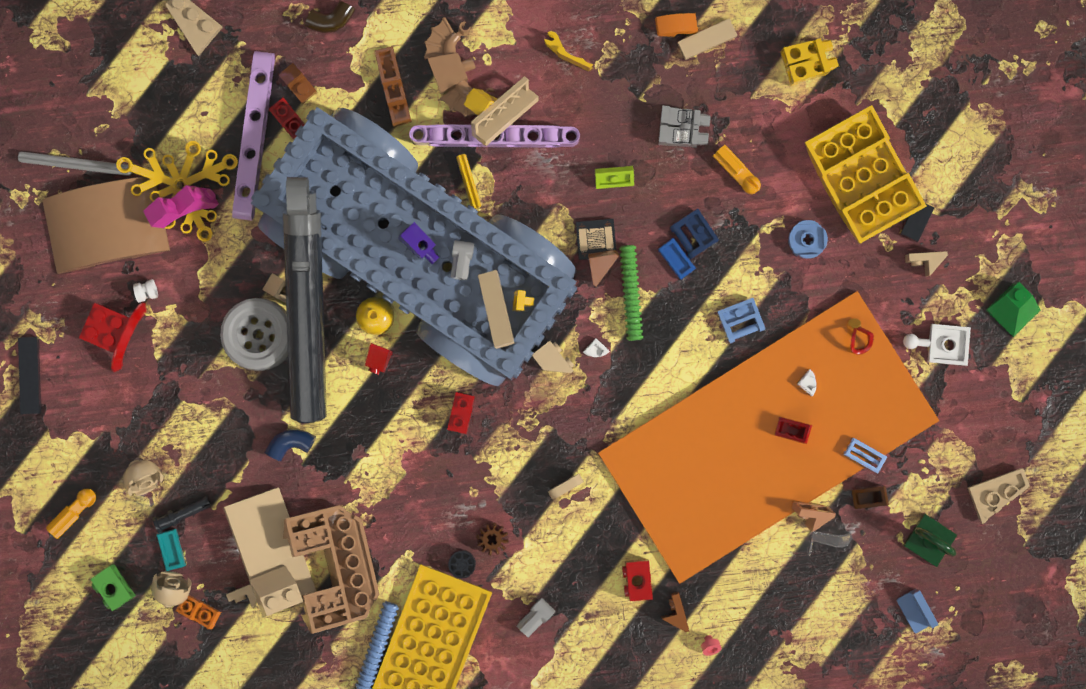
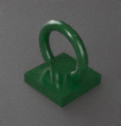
M923 514L903 546L937 567L945 554L951 557L957 554L956 550L951 546L957 534L928 515Z

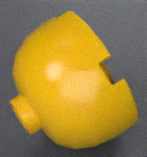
M367 298L357 308L356 321L360 329L367 334L381 335L387 332L393 325L394 311L391 305L382 298Z

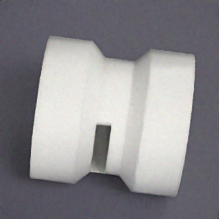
M153 279L146 281L144 284L136 283L133 285L134 294L139 303L147 298H158L157 287Z

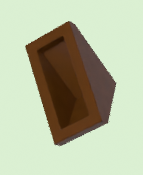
M884 485L851 490L855 509L889 505L886 486Z

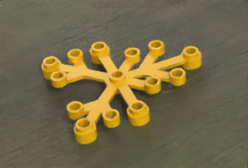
M190 141L185 146L187 156L180 175L174 164V158L171 155H165L162 159L172 178L164 175L155 157L156 153L152 148H147L144 151V157L149 160L154 172L132 164L131 160L126 157L120 158L116 163V167L121 173L133 172L151 179L140 185H133L131 192L134 196H140L144 191L161 183L170 185L160 191L151 192L150 200L154 202L155 200L152 199L154 193L159 194L160 198L172 193V197H174L181 190L177 188L178 182H183L185 187L207 178L218 182L221 186H227L229 184V177L225 174L219 175L216 173L224 169H235L238 160L236 156L227 154L223 157L222 162L212 166L213 162L217 159V153L214 150H209L206 153L203 170L188 177L194 157L198 156L201 152L200 144L196 141ZM191 146L197 148L195 153L190 152L189 148ZM152 151L154 153L153 157L148 158L146 152ZM213 152L215 158L209 159L208 154ZM170 157L172 163L166 164L165 158ZM228 159H232L234 161V164L232 166H228L226 164V161ZM123 162L128 163L127 169L121 168ZM226 177L227 183L222 184L220 178ZM135 187H139L141 189V192L139 194H135L133 192V189ZM201 209L188 213L184 223L181 224V231L185 234L190 233L194 220L198 228V239L203 242L209 241L213 233L209 227L204 225L201 217L206 218L209 222H214L217 219L216 212ZM209 213H214L215 218L213 220L208 219L207 215ZM176 220L173 221L170 225H167L165 229L173 228L175 226ZM188 224L190 230L184 231L183 225ZM202 231L209 233L207 238L201 236Z

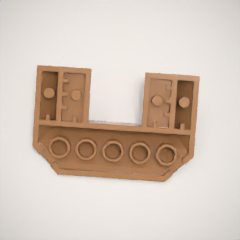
M340 505L284 519L283 539L288 538L292 557L324 549L332 583L330 588L301 595L305 614H301L310 633L314 634L366 619L374 601L377 600L380 594L362 519L346 511Z

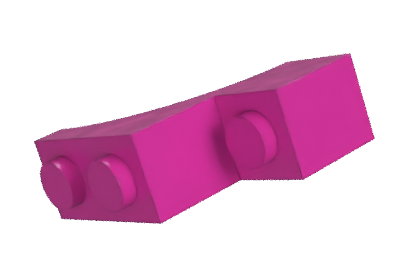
M186 185L171 199L158 197L143 212L151 227L165 228L171 222L188 213L201 209H214L219 204L215 198V193L211 189Z

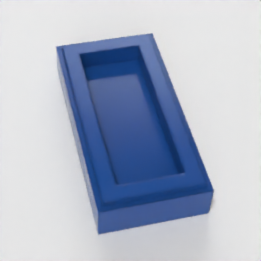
M674 238L658 249L680 280L696 269Z

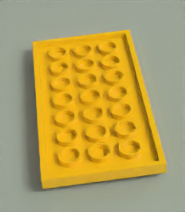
M420 564L372 689H455L492 591Z

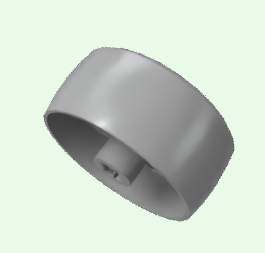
M263 298L247 299L236 304L226 314L221 325L220 337L225 353L237 365L248 370L263 371L280 365L288 357L286 310L276 302ZM253 317L258 319V323L255 325L251 323ZM267 320H270L272 323L270 328L265 326ZM242 328L248 329V333L246 335H242ZM259 330L261 332H264V336L261 340L260 338H256V334H258L257 331ZM271 334H275L273 342L269 340ZM248 341L252 343V347L250 349H247L245 347V344ZM261 345L266 346V350L263 352L259 350Z

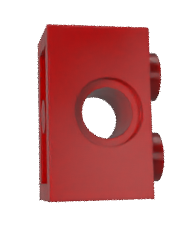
M455 393L447 430L467 434L475 396Z
M649 560L625 561V566H622L623 578L627 577V585H624L625 597H628L630 602L653 600ZM639 575L642 577L640 585L632 584L634 576Z

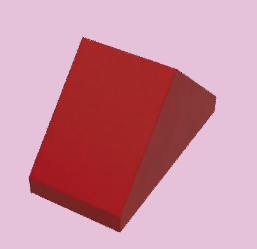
M779 417L775 436L807 444L812 425Z

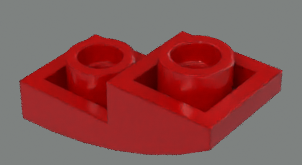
M282 98L269 108V111L292 139L297 137L295 135L296 131L301 125L304 126L305 123L287 101Z

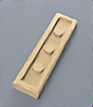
M494 270L478 275L494 347L498 349L515 344L498 271Z

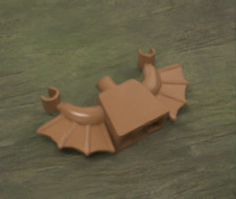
M443 17L439 25L431 28V36L425 41L427 50L424 58L429 61L441 94L440 100L449 106L450 111H458L464 117L469 115L478 116L463 105L467 94L473 89L467 83L466 72L476 67L472 58L461 61L455 47L461 36L469 34L471 27L468 30H463L462 27L466 22H461L458 32L455 33L447 19ZM488 88L484 92H494V89Z

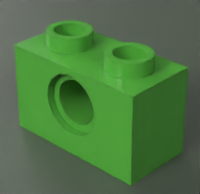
M115 564L107 567L90 579L93 582L91 585L95 592L100 593L103 597V604L112 611L136 596ZM109 584H113L115 586L116 590L114 594L108 591Z

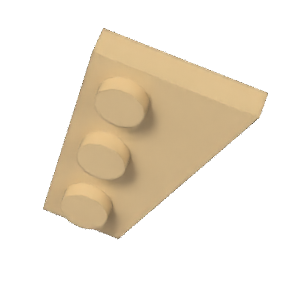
M169 0L165 4L198 56L223 28L190 0Z
M1019 468L968 487L980 523L984 524L992 515L999 512L1002 507L1014 500L1030 485L1024 469Z

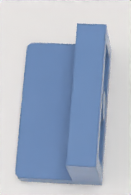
M914 589L896 600L914 633H918L927 627L934 628L939 625L920 590Z

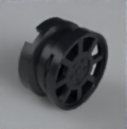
M460 550L451 556L448 567L453 576L467 578L474 572L476 560L469 551Z

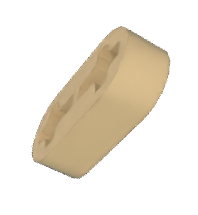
M577 474L552 488L548 493L552 500L584 481L580 474Z

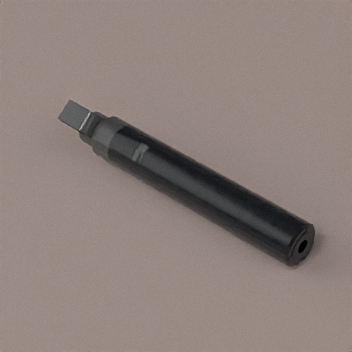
M287 177V210L283 211L290 418L299 423H315L327 417L321 212L316 207V191L309 190L308 177Z

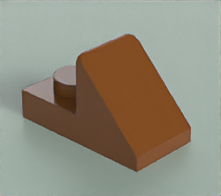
M294 63L279 74L280 78L302 104L317 93Z
M678 592L671 593L672 599L668 601L671 611L675 610V613L661 616V618L682 631L689 632L680 595Z

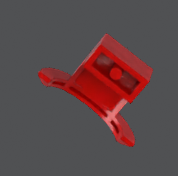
M140 303L130 317L101 304H93L79 338L114 353L111 364V371L114 373L122 369L124 354L137 324L147 312L146 303Z

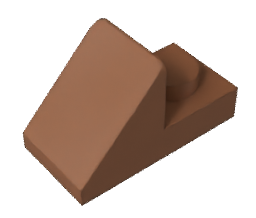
M796 501L792 505V509L797 513V516L806 519L805 525L811 532L826 524L836 515L829 506Z

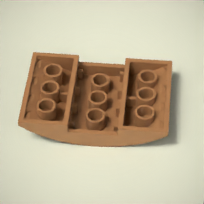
M138 177L106 182L70 190L42 199L57 274L90 268L98 264L170 251L166 229L151 227L143 212L152 203L150 194L153 191H158L157 186L144 191L140 196H134L131 192L133 185H140L151 180L150 178ZM135 187L133 189V192L135 194H139L141 192V189L139 187ZM154 193L152 195L153 200H156L159 197V194Z

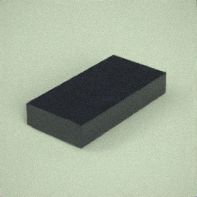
M926 204L925 208L908 216L900 235L918 242L934 207Z

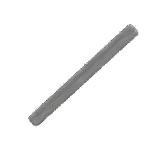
M19 152L18 161L22 163L130 176L132 173H121L117 169L116 163L29 152ZM121 164V168L127 169L128 165Z

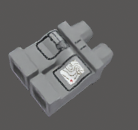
M662 106L658 145L694 148L697 145H707L709 133H700L699 126L709 127L710 115L700 114L701 110Z

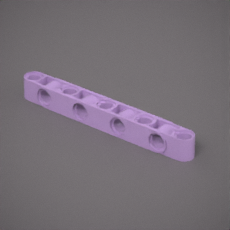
M254 51L232 211L234 219L250 221L254 219L255 206L251 204L253 201L251 197L258 190L275 64L274 53ZM259 76H266L263 83H257ZM253 114H261L259 120L252 121ZM250 150H255V157L248 159L247 153ZM244 188H250L251 190L247 197L242 196Z
M417 125L412 127L409 132L410 139L415 145L435 147H573L578 144L580 133L575 127L548 125H510L500 134L498 140L491 141L487 146L472 136L471 125ZM417 131L424 133L420 140H416L413 137ZM456 131L462 134L459 140H454L451 137ZM531 132L537 133V140H529L528 134ZM574 133L577 138L574 141H569L566 139V135Z

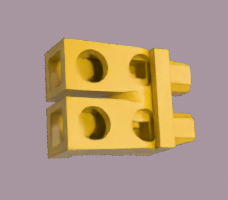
M821 38L784 47L780 51L784 66L787 68L786 73L790 86L825 76L831 70L838 67L836 57L826 58L825 53L833 50L831 40L821 41Z

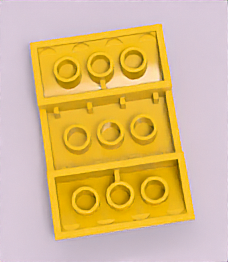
M872 105L805 142L810 159L828 196L859 244L926 207L910 174L906 173L889 141L890 137Z

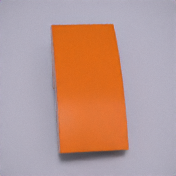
M695 13L671 14L655 18L657 36L675 37L677 34H696L698 32Z
M190 595L175 610L207 629H213L221 614L217 609Z

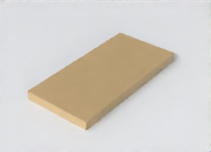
M279 487L223 508L249 580L286 566L297 583L301 595L316 592L304 556L292 557L288 538L283 539L284 519L290 517Z

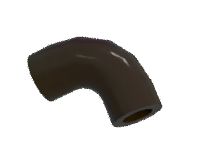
M338 0L334 10L329 14H322L312 9L307 16L304 26L321 33L336 32L348 23L355 8Z

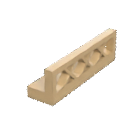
M524 76L471 121L472 136L487 146L539 101V96L529 89V79Z

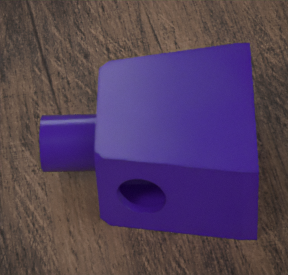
M415 222L410 224L397 237L419 259L425 257L433 264L440 257L432 249L436 244ZM419 242L424 243V250H421L418 247Z

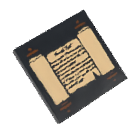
M614 219L576 222L579 260H589L588 254L616 250Z

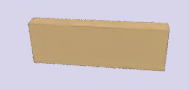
M729 18L678 41L677 44L684 59L687 60L737 37V33Z

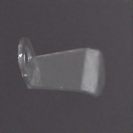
M813 531L808 556H811L813 541L834 547H845L849 545L852 534L834 535Z

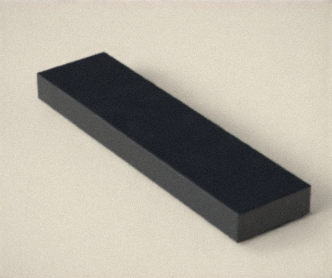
M39 337L18 338L20 414H41Z

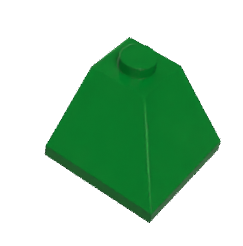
M1020 282L1013 283L986 309L1012 337L1041 311L1033 295Z

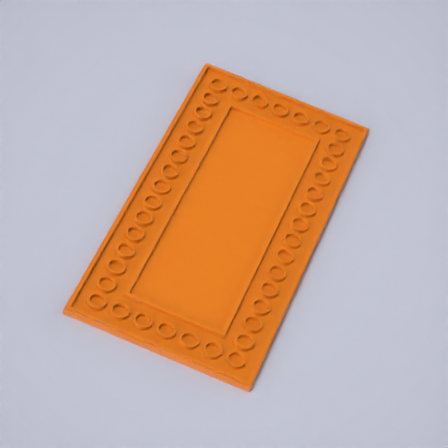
M856 291L601 450L598 454L680 584L794 513L795 511L792 509L794 501L809 503L864 469L863 465L843 455L852 438L886 455L939 422V419L859 292ZM854 318L861 321L862 328L872 332L874 335L873 345L870 350L860 355L854 354L850 349L853 330L848 327V322ZM857 330L854 348L862 349L867 345L868 338L866 334ZM809 369L816 378V391L813 396H810L797 385ZM779 417L812 425L807 444L775 436ZM854 444L853 447L857 448L858 450L864 452L865 454L873 457L876 460L880 459V457L874 455L873 453L867 451L859 445ZM851 450L850 453L868 464L873 463Z

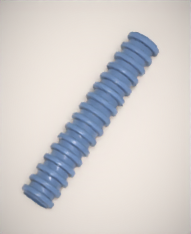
M383 602L382 605L384 607L380 610L382 613L379 614L380 619H377L378 625H375L376 631H373L374 637H371L372 642L369 643L370 648L367 649L368 654H365L366 660H363L364 665L361 666L362 671L359 672L360 677L357 678L358 683L355 684L356 688L354 689H372L373 679H376L375 674L378 673L377 668L380 667L379 662L382 661L381 656L384 655L383 650L386 649L384 646L388 643L386 640L390 637L388 634L392 631L390 629L393 627L392 622H395L394 616H397L396 610H399L398 605Z

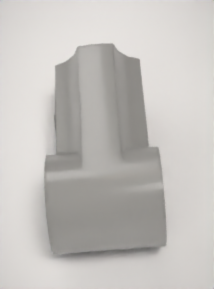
M454 241L451 278L467 280L470 260L473 257L474 243Z
M540 598L532 606L530 612L517 624V627L524 635L529 637L555 613V610L543 598Z

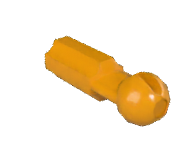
M726 145L722 146L713 155V158L742 186L747 194H755L760 189V180L745 167Z
M91 489L79 491L77 499L70 506H66L46 526L47 531L58 539L78 519L79 514L86 507H90L95 503V493Z

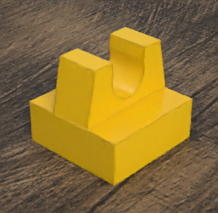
M515 291L512 311L521 312L524 311V306H534V298L525 297L526 291Z

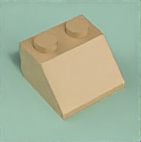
M286 566L249 580L262 617L272 615L303 602L297 583Z

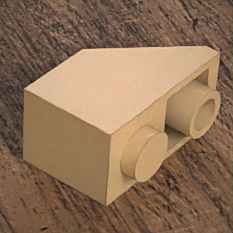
M550 341L532 355L544 371L569 374L574 371L572 369L574 364L568 357L565 359L560 354L562 350L556 342L553 344Z

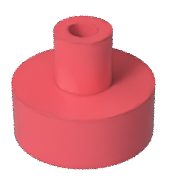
M711 635L704 637L705 641L701 644L704 655L710 656L721 651L722 648L718 639H712Z

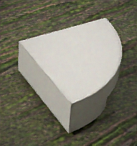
M597 339L583 351L584 354L590 357H602L610 352Z
M809 369L797 385L810 396H813L816 391V378Z

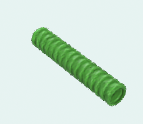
M634 245L621 246L619 248L621 251L620 257H622L620 262L623 269L621 274H623L622 280H624L622 286H624L623 292H625L623 298H625L624 304H626V307H624V310H626V313L624 315L627 316L625 328L628 329L626 331V334H628L626 340L628 341L643 339V336H641L643 332L641 330L642 324H640V321H642L640 315L642 313L639 312V309H641L639 303L641 301L638 300L640 288L637 287L639 285V282H637L639 276L636 274L638 273V270H636V267H638V264H636L637 258H635L637 252H635L636 246Z

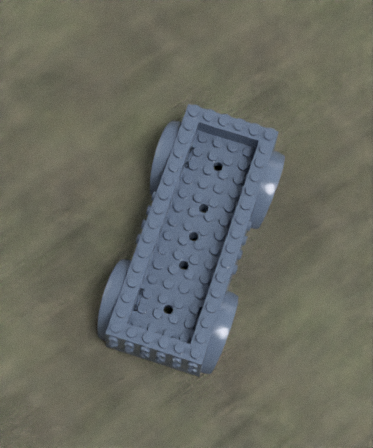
M318 107L315 110L312 109L306 117L308 121L296 131L295 135L297 137L285 147L284 151L286 153L274 163L273 167L275 169L273 172L267 174L263 179L262 183L264 185L262 188L256 190L251 197L253 200L251 204L263 212L258 222L259 229L284 249L283 211L287 210L286 179L287 177H308L309 190L316 191V207L321 212L323 273L337 279H342L350 271L352 272L350 274L351 277L359 282L361 279L368 283L366 287L375 293L377 290L383 293L385 300L391 304L395 301L400 305V310L406 314L411 312L420 318L421 321L416 329L418 336L444 358L472 376L494 386L502 384L506 377L510 380L513 377L517 379L523 370L521 366L524 361L528 362L534 354L532 352L534 346L540 345L544 339L543 333L545 330H550L555 323V319H553L557 313L561 314L566 306V299L568 297L571 299L577 290V281L573 279L576 273L573 263L554 244L528 226L503 215H494L489 221H486L477 215L478 211L470 205L465 207L461 204L462 200L454 194L451 197L445 193L446 189L436 183L434 186L428 182L430 178L421 172L419 175L416 174L418 163L413 155L397 139L366 117L346 108H337L331 116ZM333 186L340 187L341 193L339 196L334 197L330 194V189ZM383 220L389 221V225L385 229L380 228V223ZM413 222L436 244L432 249L440 257L433 264L425 257L419 259L397 238ZM455 240L474 243L473 257L470 260L467 280L451 278V271H443L444 264H453L454 257H452ZM420 242V243H421L420 249H421V250H424V249H425V245H424L423 242ZM497 270L515 343L498 349L494 347L478 275ZM517 290L526 291L525 297L534 298V306H524V311L521 312L512 311L514 292Z

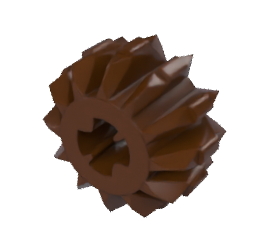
M495 522L492 529H490L488 523L485 524L487 531L483 528L479 529L484 535H476L477 539L483 540L478 542L477 546L484 544L481 552L484 553L488 548V555L490 556L492 555V549H495L497 555L500 554L498 547L502 550L506 549L501 542H509L508 539H502V537L508 535V532L501 534L500 532L504 527L501 525L497 530V523ZM490 534L491 536L495 534L497 536V543L494 544V542H492V544H490L488 542L489 537L487 536Z

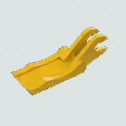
M547 32V35L554 40L544 39L545 45L558 57L587 71L593 68V64L586 62L583 58L567 53L555 32Z

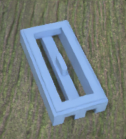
M855 438L851 439L843 454L877 474L887 456ZM854 444H857L860 447L866 449L867 451L873 453L874 455L880 457L881 460L878 461L873 457L865 454L864 452L858 450L857 448L853 447ZM851 450L875 463L877 467L875 468L850 453Z

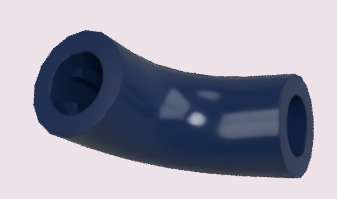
M300 429L284 430L271 440L264 453L278 461H282L285 453L291 448H297L308 453L315 442L316 436Z

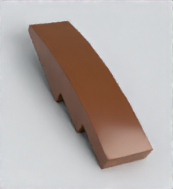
M393 46L375 50L393 127L411 123L412 120Z

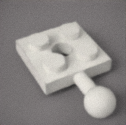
M931 324L930 339H918L916 335L908 334L904 337L903 344L908 349H914L917 346L929 347V363L968 366L971 327ZM948 339L954 343V347L950 351L944 346L945 341Z

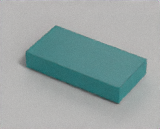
M177 529L156 534L166 571L186 566Z

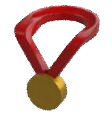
M850 319L848 327L853 330L850 349L857 355L866 353L873 345L874 335L872 332L861 327L860 320ZM857 330L866 334L868 338L867 345L862 349L854 348Z

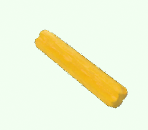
M466 154L458 155L456 159L470 205L478 209L481 207L467 156Z

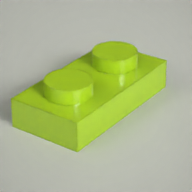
M633 166L595 169L596 189L634 186Z

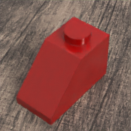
M371 343L365 366L369 367L368 371L378 375L380 371L385 373L393 351Z

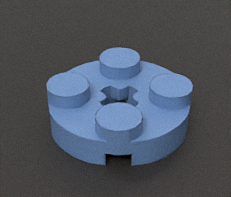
M812 220L799 222L791 229L788 237L789 246L793 254L804 259L817 257L823 252L828 241L825 229L819 223ZM806 234H809V237L813 238V241H811L809 245H807L806 242H803V238L806 237Z

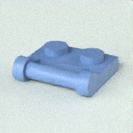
M754 298L717 311L729 344L745 335L758 330L759 332L765 330ZM752 318L755 319V324L735 332L731 331L730 327Z

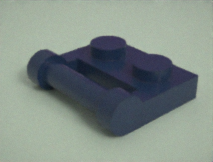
M696 209L669 228L672 233L676 234L688 252L687 256L690 260L719 241L699 209ZM683 225L687 227L699 245L698 248H693L680 227Z

